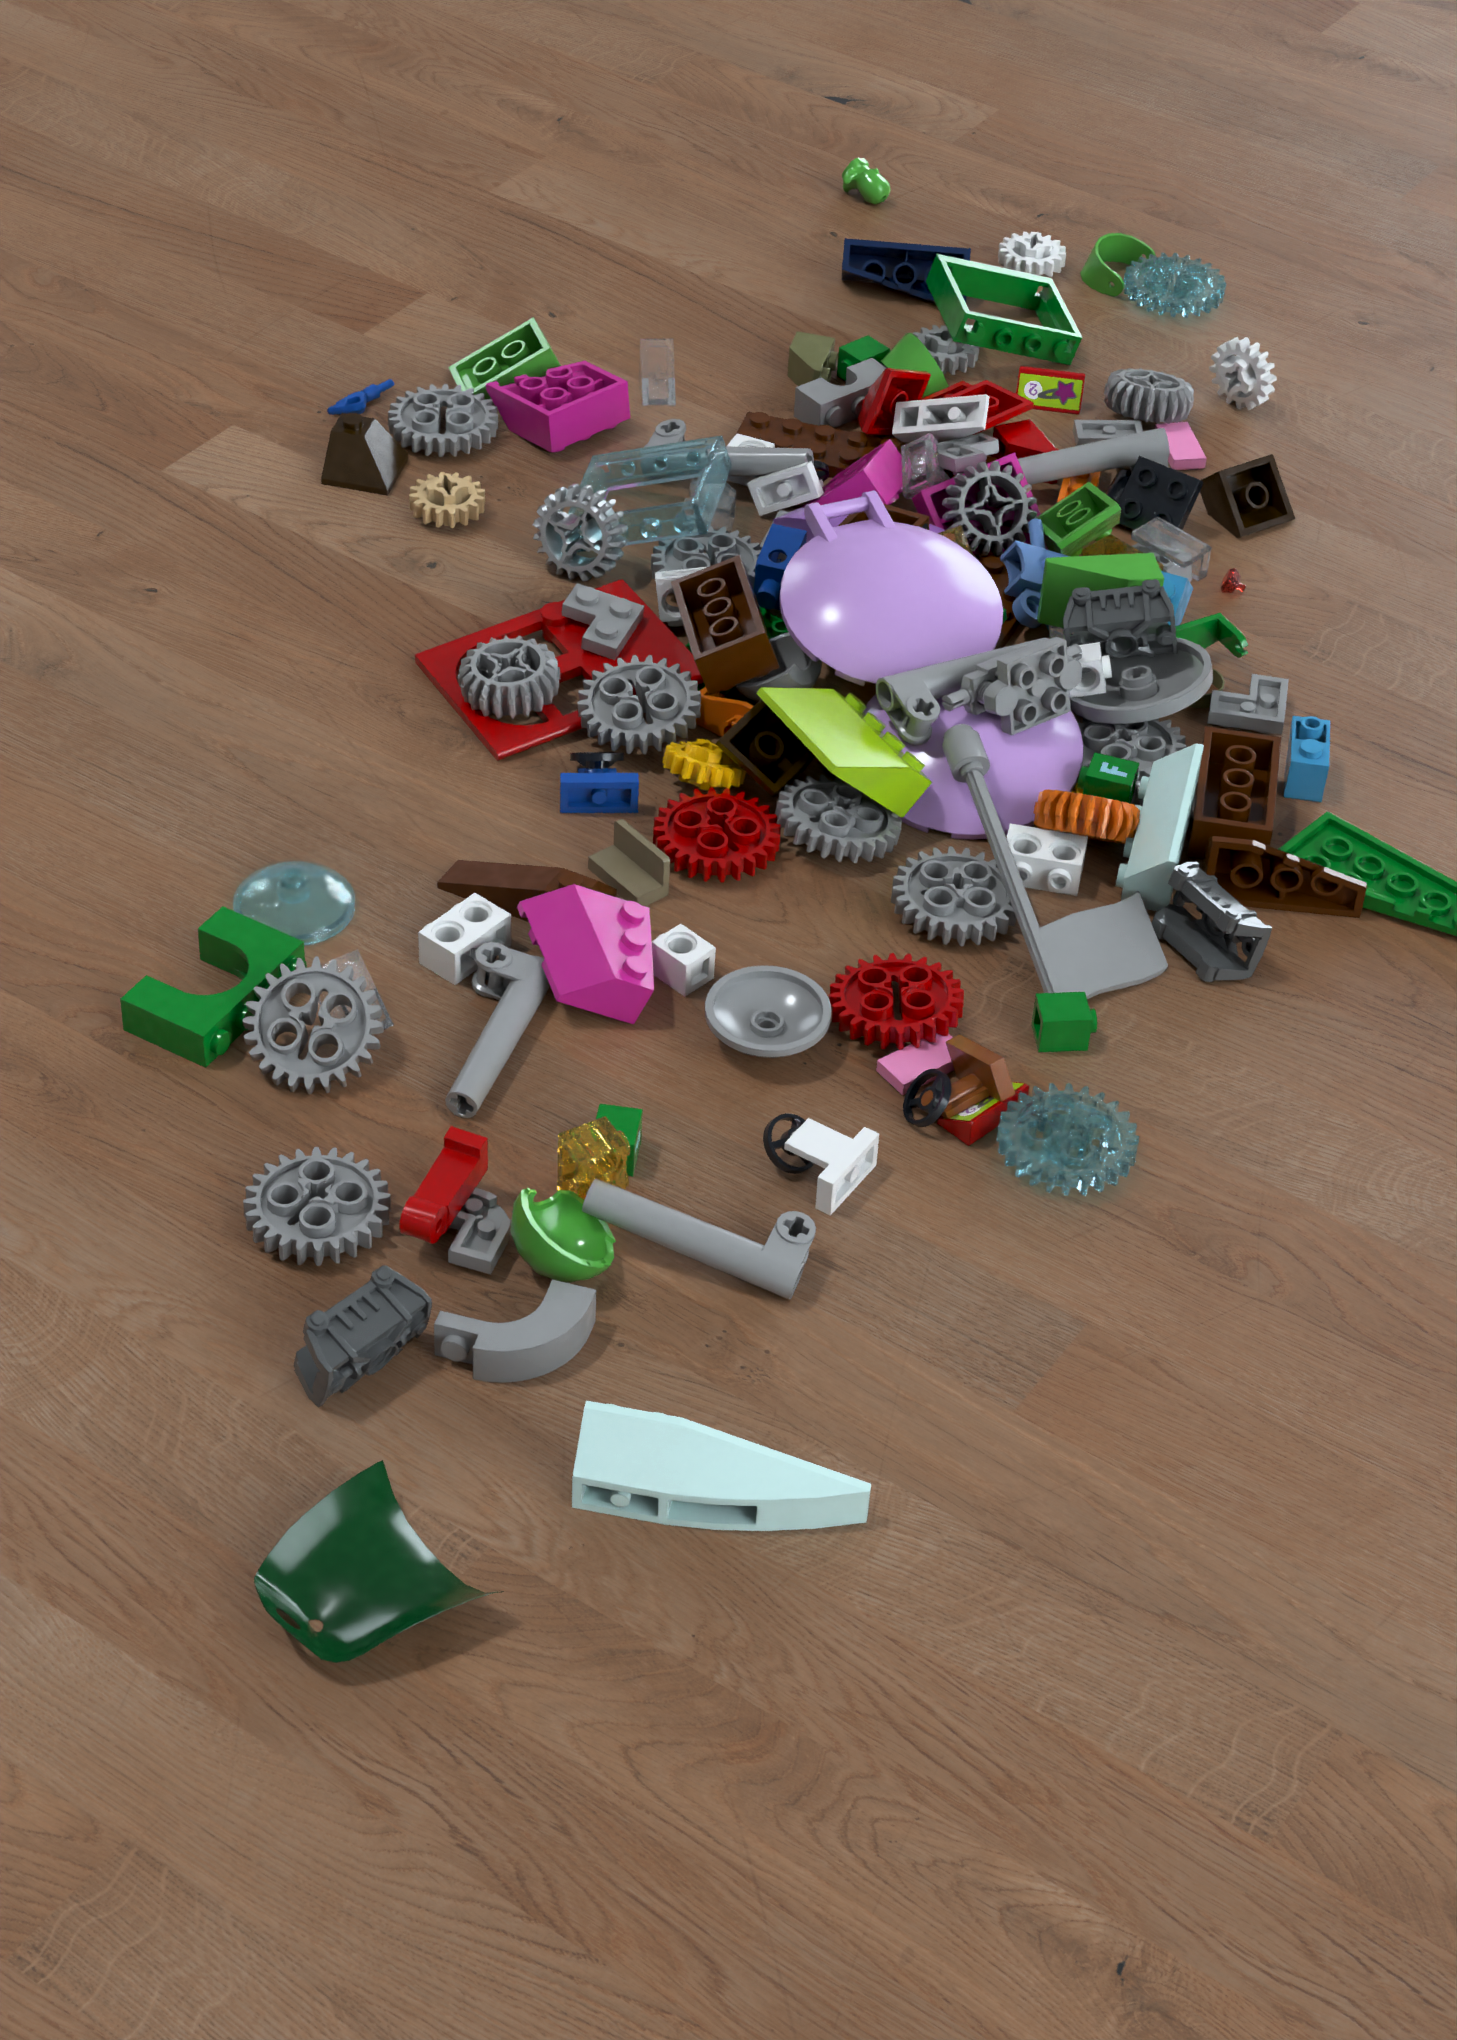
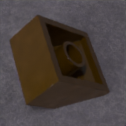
M1273 454L1218 471L1201 479L1204 484L1200 493L1208 515L1236 538H1241L1295 519Z
M762 699L716 742V745L772 797L779 795L780 791L783 792L785 785H790L815 757Z

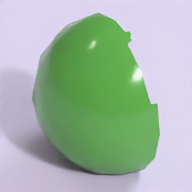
M527 1188L521 1190L513 1204L510 1232L518 1253L537 1274L569 1283L596 1277L611 1266L614 1259L613 1243L616 1240L605 1221L582 1212L584 1200L570 1190H558L550 1198L534 1202L533 1199L537 1193L535 1189Z

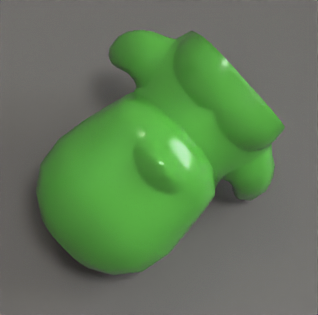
M864 158L852 160L842 173L844 191L849 192L851 189H858L863 199L871 204L884 202L890 194L889 182L879 173L877 168L870 169L868 161Z

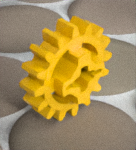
M697 739L695 742L687 741V743L680 741L679 744L670 742V745H666L662 761L663 767L671 769L670 773L679 774L678 779L681 782L693 784L703 790H709L710 787L730 788L731 785L740 787V784L744 782L746 772L723 750L709 740Z

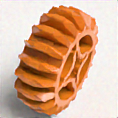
M1048 789L1039 792L1038 801L1035 802L1033 814H1035L1033 824L1041 829L1088 836V839L1125 844L1127 838H1134L1140 810L1134 804L1119 800Z

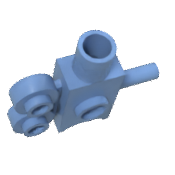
M1032 519L1028 522L1031 545L1015 540L1000 556V559L1005 564L1009 577V585L1005 588L1004 592L1006 595L1016 597L1012 604L1016 619L1022 625L1029 628H1037L1042 624L1038 622L1037 616L1045 559L1071 556L1047 550L1042 520ZM1046 625L1050 632L1065 637L1064 628Z

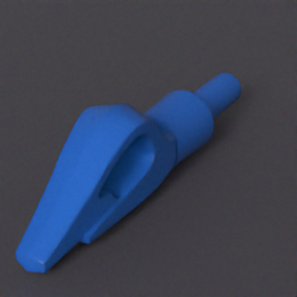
M388 379L377 386L371 384L363 390L339 400L335 405L329 407L327 412L329 415L341 413L362 414L365 411L366 404L379 398L380 393L394 386V382L392 379Z

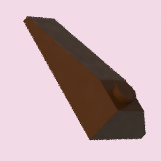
M1212 836L1206 842L1201 869L1207 875H1214L1218 878V884L1244 907L1360 918L1367 889L1366 882L1254 840Z
M457 860L437 882L438 889L465 899L476 893L510 913L511 916L528 922V919L521 918L517 909L520 901L572 884L614 897L617 896V889L598 880L560 867Z

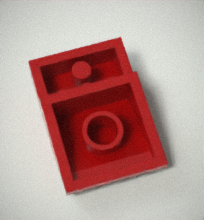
M988 380L975 385L960 381L921 399L987 394L989 396L985 430L1027 412L1034 407V402Z

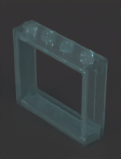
M722 435L593 455L581 481L580 488L582 489L585 485H592L594 494L599 490H605L604 500H606L609 491L700 477L692 501L622 511L624 512L623 517L618 519L620 524L628 526L627 531L620 534L628 539L627 545L702 535L708 533L732 463ZM607 465L609 472L605 473L601 466ZM570 507L568 515L573 513L574 515L579 516L582 513H584L585 510L577 507ZM694 509L695 513L693 515H686L684 510ZM581 549L577 553L586 552V550Z

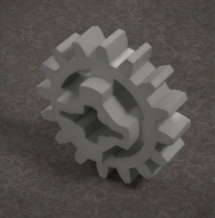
M932 325L931 330L922 327L920 333L913 332V335L928 349L943 374H946L948 371L951 375H955V370L965 373L967 372V367H975V361H978L979 347L954 342L946 325H941L940 329L938 326Z

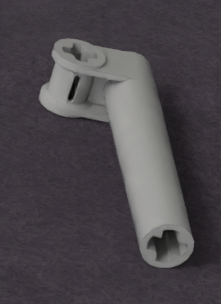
M669 419L658 424L648 444L643 448L641 458L642 470L647 476H765L812 461L814 465L813 452L809 448L686 445L684 436L686 425L680 419Z
M1164 428L1023 457L1019 458L1018 461L1027 483L1032 485L1130 466L1132 472L1139 456L1168 467L1170 450L1166 431Z
M1044 637L879 678L876 682L878 702L883 710L886 711L899 736L904 741L914 745L924 744L928 742L932 735L931 724L937 720L940 714V706L935 699L959 691L963 676L976 671L977 664L1033 642L1041 643L1049 639Z
M495 942L484 943L476 949L474 959L478 969L472 978L473 990L483 997L499 1000L446 1096V1106L453 1114L463 1118H471L476 1115L550 988L541 965L544 958L540 956L529 955ZM496 955H498L499 960L495 961ZM489 979L488 985H486L485 980Z
M596 1178L592 1182L582 1206V1212L789 1300L797 1288L808 1259V1250L816 1233L815 1223L808 1215L798 1211H788L781 1214L777 1219L766 1244L762 1245Z

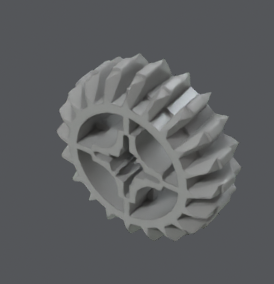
M1119 369L1112 372L1108 377L1104 389V402L1115 413L1122 414L1124 417L1134 418V420L1150 421L1157 424L1160 422L1167 424L1172 422L1178 423L1188 418L1193 407L1194 389L1192 385L1185 382L1182 378H1176L1174 375L1156 372L1152 369Z
M980 461L976 469L971 465L967 466L964 469L965 476L960 473L955 475L953 479L956 485H949L946 488V492L951 497L945 498L942 505L950 508L952 511L946 512L943 515V519L946 521L953 520L954 523L947 531L954 533L957 530L960 533L957 544L960 545L967 540L969 542L967 551L970 553L979 546L980 556H987L991 548L992 553L997 557L1002 555L1003 548L1007 550L1015 540L1020 542L1026 541L1024 533H1029V521L1027 520L1037 517V512L1028 509V507L1036 504L1037 499L1034 497L1027 498L1026 493L1032 490V485L1027 484L1022 487L1019 482L1023 480L1024 474L1019 473L1013 478L1011 476L1012 465H1007L1001 472L999 461L992 462L989 468L985 461ZM978 483L980 491L977 492V503L972 504L970 507H965V497L969 488ZM991 483L1003 488L1008 493L1010 498H1004L997 493L995 485H992ZM986 504L989 507L1000 508L993 514L991 511H985V509L979 510ZM1014 510L1015 515L1011 528L1006 534L1001 535L1000 527L1003 525V514ZM969 520L980 522L984 533L975 529Z
M572 484L568 489L562 486L555 491V494L548 495L544 500L545 504L538 507L536 512L540 517L535 519L532 525L540 531L534 534L533 539L542 542V546L538 548L537 553L543 554L546 552L549 558L546 560L545 565L555 563L557 565L556 574L561 575L567 570L569 580L575 579L578 575L582 581H588L592 576L600 578L605 574V571H611L615 568L616 561L623 557L624 552L621 548L627 545L628 539L620 534L627 531L628 526L620 524L618 519L623 517L624 512L617 511L615 513L612 509L616 500L610 499L607 502L604 500L605 490H599L594 494L592 485H585L582 489L579 484ZM565 507H577L585 511L577 516L573 513L568 515L563 512V509ZM581 549L588 552L593 550L598 556L587 558L576 553Z
M506 635L501 640L491 637L490 642L487 644L477 643V648L467 650V657L461 659L460 674L458 675L459 687H461L464 702L470 703L472 710H481L483 716L493 713L497 719H500L503 715H509L512 719H514L515 715L519 714L528 717L532 710L541 712L543 705L552 704L553 696L558 695L559 679H561L560 667H558V661L555 658L554 652L548 651L546 644L537 645L535 638L525 641L521 635L516 639H508Z

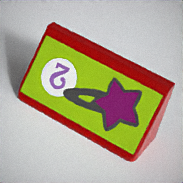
M1020 366L1016 394L1034 402L1033 409L1077 415L1080 414L1085 374Z
M1012 1082L1015 1094L1001 1102L989 1096L950 1119L941 1116L938 1118L937 1124L970 1146L1027 1107L1029 1085Z

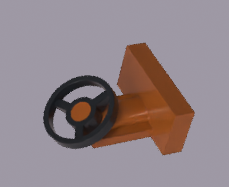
M960 1034L946 1041L947 1049L959 1080L951 1084L948 1075L938 1069H928L922 1072L912 1082L905 1095L903 1103L905 1119L917 1127H926L934 1123L940 1116L950 1119L989 1096L1001 1102L1013 1096L1015 1091L1004 1057ZM937 1076L932 1086L925 1088L920 1097L915 1098L920 1087L930 1078ZM912 1107L920 1108L929 1114L920 1120H915L912 1114Z

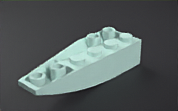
M586 1400L572 1476V1508L664 1525L711 1530L778 1531L817 1529L866 1523L871 1493L870 1483L682 1417Z

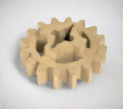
M440 472L438 477L428 474L427 481L417 479L416 486L410 487L409 509L413 511L415 518L423 517L424 524L433 521L436 522V527H441L444 524V526L454 528L456 523L460 522L466 526L468 525V519L478 520L479 513H484L485 489H481L479 481L472 482L471 476L459 478V473L457 472L452 474V476L450 473Z

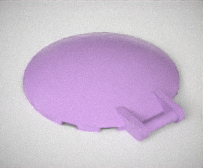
M875 490L864 492L858 498L820 505L818 502L805 505V519L814 538L805 543L789 561L781 581L779 599L781 614L788 632L802 651L813 661L821 660L836 669V676L864 686L865 682L876 684L877 680L882 677L995 649L1003 624L1002 600L998 588L988 571L967 550L933 531L914 525L893 522ZM863 511L869 519L832 527L828 521L830 518Z
M876 694L866 705L867 708L864 713L870 712L886 725L882 732L886 734L888 731L896 736L905 745L902 752L905 754L908 751L917 757L925 765L921 771L932 781L903 818L899 817L903 823L926 833H928L929 829L952 833L951 838L987 839L967 783L959 782L953 778L942 748L945 732L955 725L967 724L980 735L990 762V768L983 777L1005 836L1008 833L1010 823L1029 827L1034 825L1035 814L1033 812L1035 802L1038 801L1039 792L1048 789L1072 792L1076 786L1077 777L1083 762V741L1079 725L1072 711L1014 735H1009L1002 731L1000 715L991 714L987 711L974 715L967 712L964 706L947 711L942 704L945 701L940 697L935 699L939 703L940 714L937 720L931 724L932 735L930 739L924 744L914 745L909 744L899 736L888 714L880 706Z

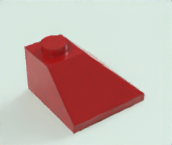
M886 368L871 385L868 394L862 402V409L858 417L861 430L866 434L894 436L892 435L896 402L921 400L931 374L924 371Z

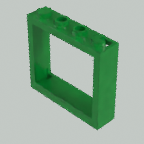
M941 254L936 255L926 283L954 342L1071 365L1083 337L1052 278ZM1039 286H1042V287H1043L1042 291H1040L1039 293H1036L1037 290H1038V287H1039ZM962 295L1035 310L1042 326L969 311ZM967 319H974V325L966 324Z

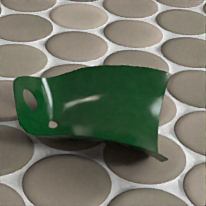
M383 1460L356 1474L308 1510L286 1531L273 1547L254 1577L257 1593L268 1614L321 1660L334 1663L350 1661L409 1627L443 1611L476 1598L500 1593H485L464 1584L425 1546L406 1520L393 1494ZM276 1609H280L289 1615L298 1624L300 1629H296L280 1617ZM320 1620L323 1623V1629L319 1632L314 1631L315 1629L310 1626L308 1621Z

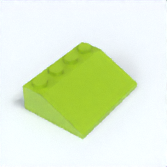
M761 687L756 694L832 774L899 817L903 818L932 783L921 771L925 765L910 752L906 751L904 754L902 750L905 745L892 733L887 731L884 734L882 731L886 725L872 713L868 712L865 714L864 711L867 706L853 694L849 693L844 697L834 689Z

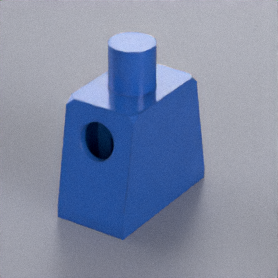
M777 524L771 525L755 566L754 592L759 607L767 610H780L779 596L784 571L794 554L806 543L807 531ZM780 552L786 555V559L781 562L782 559H778Z

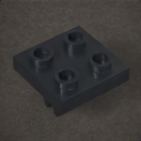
M1139 456L1118 502L1121 508L1119 524L1175 547L1204 482Z

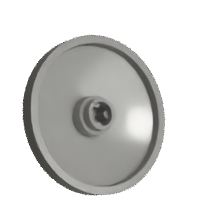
M1176 637L1178 654L1166 652L1154 654V658H1149L1145 655L1111 658L1112 678H1105L1106 693L1070 698L1071 711L1091 721L1111 724L1145 722L1174 714L1198 701L1209 690L1213 682L1210 655L1200 645ZM1083 667L1082 673L1090 672L1092 669Z

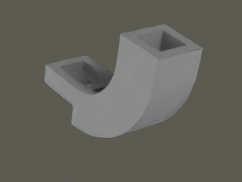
M552 1279L542 1303L534 1312L522 1319L505 1323L486 1322L440 1311L434 1323L435 1355L452 1361L473 1364V1379L484 1382H518L550 1373L571 1360L586 1343L596 1321V1290Z

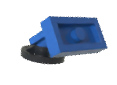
M570 753V761H577L585 768H578V773H560V813H638V773H617L616 768H609L617 761H624V753Z

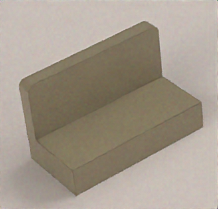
M624 819L615 821L614 845L589 856L588 869L605 884L617 889V894L626 901H635L642 906H647L668 896L669 857Z

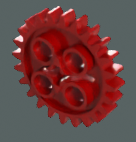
M713 787L709 788L708 794H702L698 789H694L693 797L680 793L679 802L669 799L667 800V808H659L658 817H654L653 844L669 857L670 863L674 862L675 872L685 868L688 869V878H692L697 873L703 874L705 882L712 875L717 876L721 883H724L726 875H731L735 880L740 881L741 872H745L753 877L755 876V867L765 870L767 869V861L775 860L776 852H779L781 824H777L776 814H769V805L758 807L759 798L755 797L747 801L743 791L736 796L730 795L729 788H726L722 794H717Z
M894 953L889 954L888 960H882L878 955H873L872 963L859 959L858 968L847 965L845 966V975H835V983L830 984L829 994L832 1022H839L840 1032L850 1030V1039L852 1040L864 1036V1045L866 1046L876 1040L880 1041L881 1049H885L889 1043H895L897 1048L902 1050L905 1042H910L913 1046L919 1048L921 1039L935 1043L936 1034L948 1036L949 1027L957 1028L958 1018L963 1017L964 989H960V979H953L952 970L941 972L942 963L940 962L928 966L927 957H922L916 962L912 961V956L909 953L904 956L903 960L897 959ZM892 981L898 982L901 1020L894 1019Z

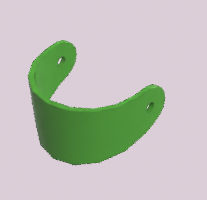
M1108 233L1100 237L1093 247L1080 272L1082 281L1090 288L1102 294L1118 296L1124 289L1123 279L1104 262H1121L1147 269L1155 264L1156 254L1150 246L1133 236L1122 233Z
M906 333L881 360L887 368L930 373L931 376L922 398L949 387L933 356L925 345L912 333Z

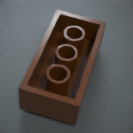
M740 555L671 581L693 658L709 695L718 691L729 690L736 684L754 677L765 676L770 671L780 668L754 589Z
M1205 726L1202 741L1204 747L1194 799L1187 856L1203 859L1206 842L1212 836L1249 839L1270 846L1274 824L1282 737Z

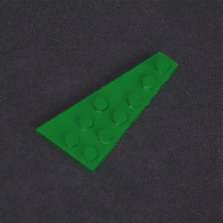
M1328 811L1278 849L1366 882L1367 889L1363 908L1457 936V882Z

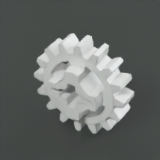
M1023 232L1022 236L1013 233L1011 238L1004 237L1003 243L999 244L998 263L1004 264L1003 268L1038 276L1045 274L1052 277L1053 272L1060 273L1061 268L1065 267L1066 247L1060 245V240L1052 241L1050 235L1042 237V233L1031 232L1030 235L1027 232Z
M1235 337L1218 346V352L1211 356L1215 364L1210 366L1209 370L1216 373V377L1211 381L1213 384H1219L1221 387L1217 392L1218 395L1224 393L1227 395L1226 403L1230 404L1236 401L1238 409L1246 406L1248 410H1251L1269 399L1268 395L1275 391L1271 383L1276 381L1277 377L1270 374V370L1275 365L1274 363H1267L1266 358L1269 353L1266 351L1261 354L1258 342L1250 346L1248 337L1242 340Z

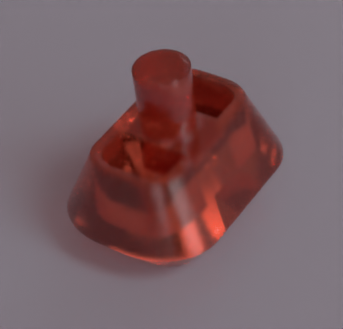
M1236 568L1229 569L1224 576L1221 584L1222 593H1233L1235 589L1242 592L1245 590L1246 585L1239 582L1241 575Z

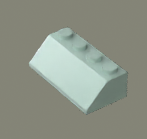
M1193 744L1154 761L1150 777L1142 776L1138 799L1144 801L1142 806L1135 805L1140 810L1139 823L1134 838L1126 839L1123 857L1129 858L1128 864L1120 863L1116 880V887L1123 888L1121 901L1139 891L1146 909L1159 911L1170 904L1173 887L1168 884L1174 867L1179 866L1196 794L1203 744Z

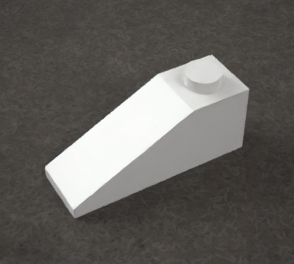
M984 394L896 402L892 435L901 442L931 445L964 438L985 430L989 396Z

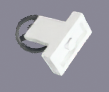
M814 460V465L812 461L752 479L747 485L759 516L821 497L824 494L822 489L824 486L823 482L829 477V467L824 462Z
M785 1113L775 1117L767 1124L763 1134V1143L769 1159L784 1172L799 1174L808 1170L814 1164L825 1168L817 1179L815 1208L831 1215L877 1165L879 1133L864 1127L852 1139L810 1118L804 1120L798 1115ZM782 1120L792 1122L791 1129L784 1132L780 1140L772 1142L774 1125ZM782 1148L788 1155H798L806 1165L795 1167L787 1164L777 1155L775 1149Z

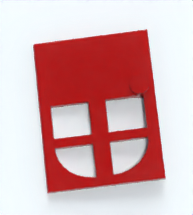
M623 579L595 588L596 590L644 605L642 620L617 658H622L626 663H631L632 656L636 655L639 662H644L648 655H652L653 663L656 664L663 658H666L668 668L678 663L680 664V673L689 671L691 673V681H697L698 684L704 683L694 661L693 654ZM565 600L550 602L538 610L415 654V663L497 761L583 729L581 717L578 715V710L563 716L552 703L543 705L541 712L535 711L544 723L514 725L495 720L489 716H483L481 710H472L471 704L464 702L461 688L457 682L461 659L467 657V650L476 649L479 642L489 643L491 637L501 640L506 635L508 639H516L519 635L523 637L542 630L543 638L548 642L554 643L563 653L555 657L558 661V667H560L561 679H559V683L583 675L586 680H592L593 670L604 673V663H608L613 667L618 666L617 658L613 660L581 649L582 637L590 625L562 616V605ZM632 685V687H633V695H636V690H635L634 686Z

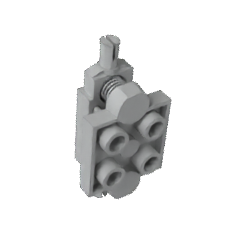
M1057 636L1041 643L1033 642L977 664L976 671L963 676L959 691L942 697V700L945 701L942 704L947 711L964 706L967 712L974 715L985 711L1000 715L1002 731L1009 735H1014L1071 711L1069 690L1075 688L1082 679V666L1078 661L1082 658V654H1079L1082 653V649L1077 644L1067 647V641Z

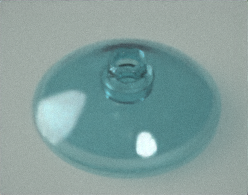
M303 860L281 861L256 870L240 883L234 893L233 911L304 941V946L335 936L349 924L355 912V894L351 884L345 877L325 865Z

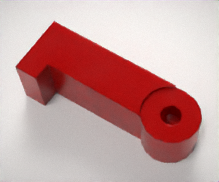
M450 1126L444 1136L442 1151L416 1193L410 1196L404 1205L399 1223V1230L402 1234L431 1244L436 1243L441 1235L445 1234L488 1170L487 1137Z

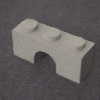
M870 358L847 367L845 386L831 384L821 377L796 387L794 417L804 423L829 425L833 428L858 419L862 409V402L868 394L869 388L887 367Z

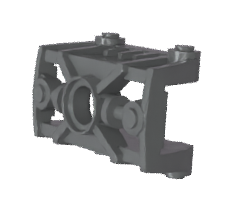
M1157 579L1145 580L1142 582V586L1090 591L1087 587H1080L1073 590L1063 617L1067 647L1073 644L1083 645L1100 642L1102 656L1109 655L1110 659L1139 655L1154 658V654L1166 652L1178 654L1174 607L1164 587L1160 586V582Z
M1186 862L1175 866L1168 881V884L1176 890L1172 900L1173 904H1169L1157 911L1152 920V926L1157 938L1168 941L1197 968L1196 974L1203 981L1213 982L1214 980H1243L1250 978L1264 953L1272 927L1262 923L1257 918V913L1254 910L1246 909L1217 882L1218 878L1214 875H1207L1199 868L1200 864L1198 862ZM1193 902L1197 905V911L1202 914V919H1196L1183 908L1184 903ZM1242 942V951L1247 956L1246 962L1238 956L1236 943Z
M382 1265L372 1272L369 1282L325 1312L316 1310L306 1317L303 1327V1339L306 1346L296 1352L293 1366L308 1398L319 1408L332 1394L338 1391L344 1393L365 1374L370 1376L381 1370L395 1355L397 1356L403 1350L401 1347L413 1337L418 1338L427 1327L432 1309V1299L427 1293L395 1270Z

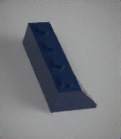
M845 238L841 280L874 282L935 302L927 286L926 279L936 255L941 254L970 261L971 249ZM962 295L966 302L967 296Z

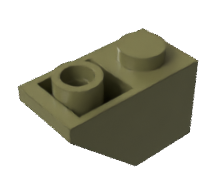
M797 331L789 347L787 376L798 386L821 377L830 383L831 373L836 371L839 352L834 351L835 338Z

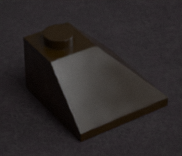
M341 413L330 433L321 484L388 496L408 461V453L375 418L363 417L357 413Z

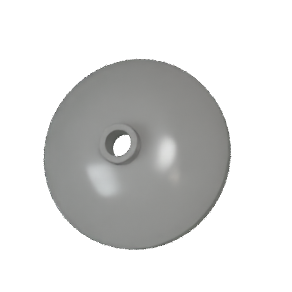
M751 966L730 972L711 987L705 1001V1018L712 1033L729 1047L751 1056L778 1058L807 1050L824 1037L831 1022V1003L823 988L800 972L778 966Z

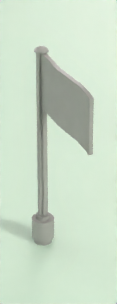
M967 724L955 725L948 729L943 737L942 748L953 778L959 782L967 783L1044 993L1085 992L1087 999L1101 993L1142 984L1165 972L1168 963L1139 891L1115 904L1072 913L1043 927H1039L983 777L990 768V762L980 735Z

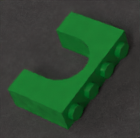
M224 906L198 928L200 960L239 977L242 981L238 985L217 994L195 995L183 992L146 975L120 998L124 1031L205 1068L219 1055H223L228 1050L230 1044L244 1031L249 1030L244 1027L243 1018L255 1015L247 1010L246 1002L260 1001L255 995L254 987L258 986L268 989L269 985L265 976L267 973L279 979L282 977L280 965H286L292 972L296 970L297 958H301L307 968L304 941Z

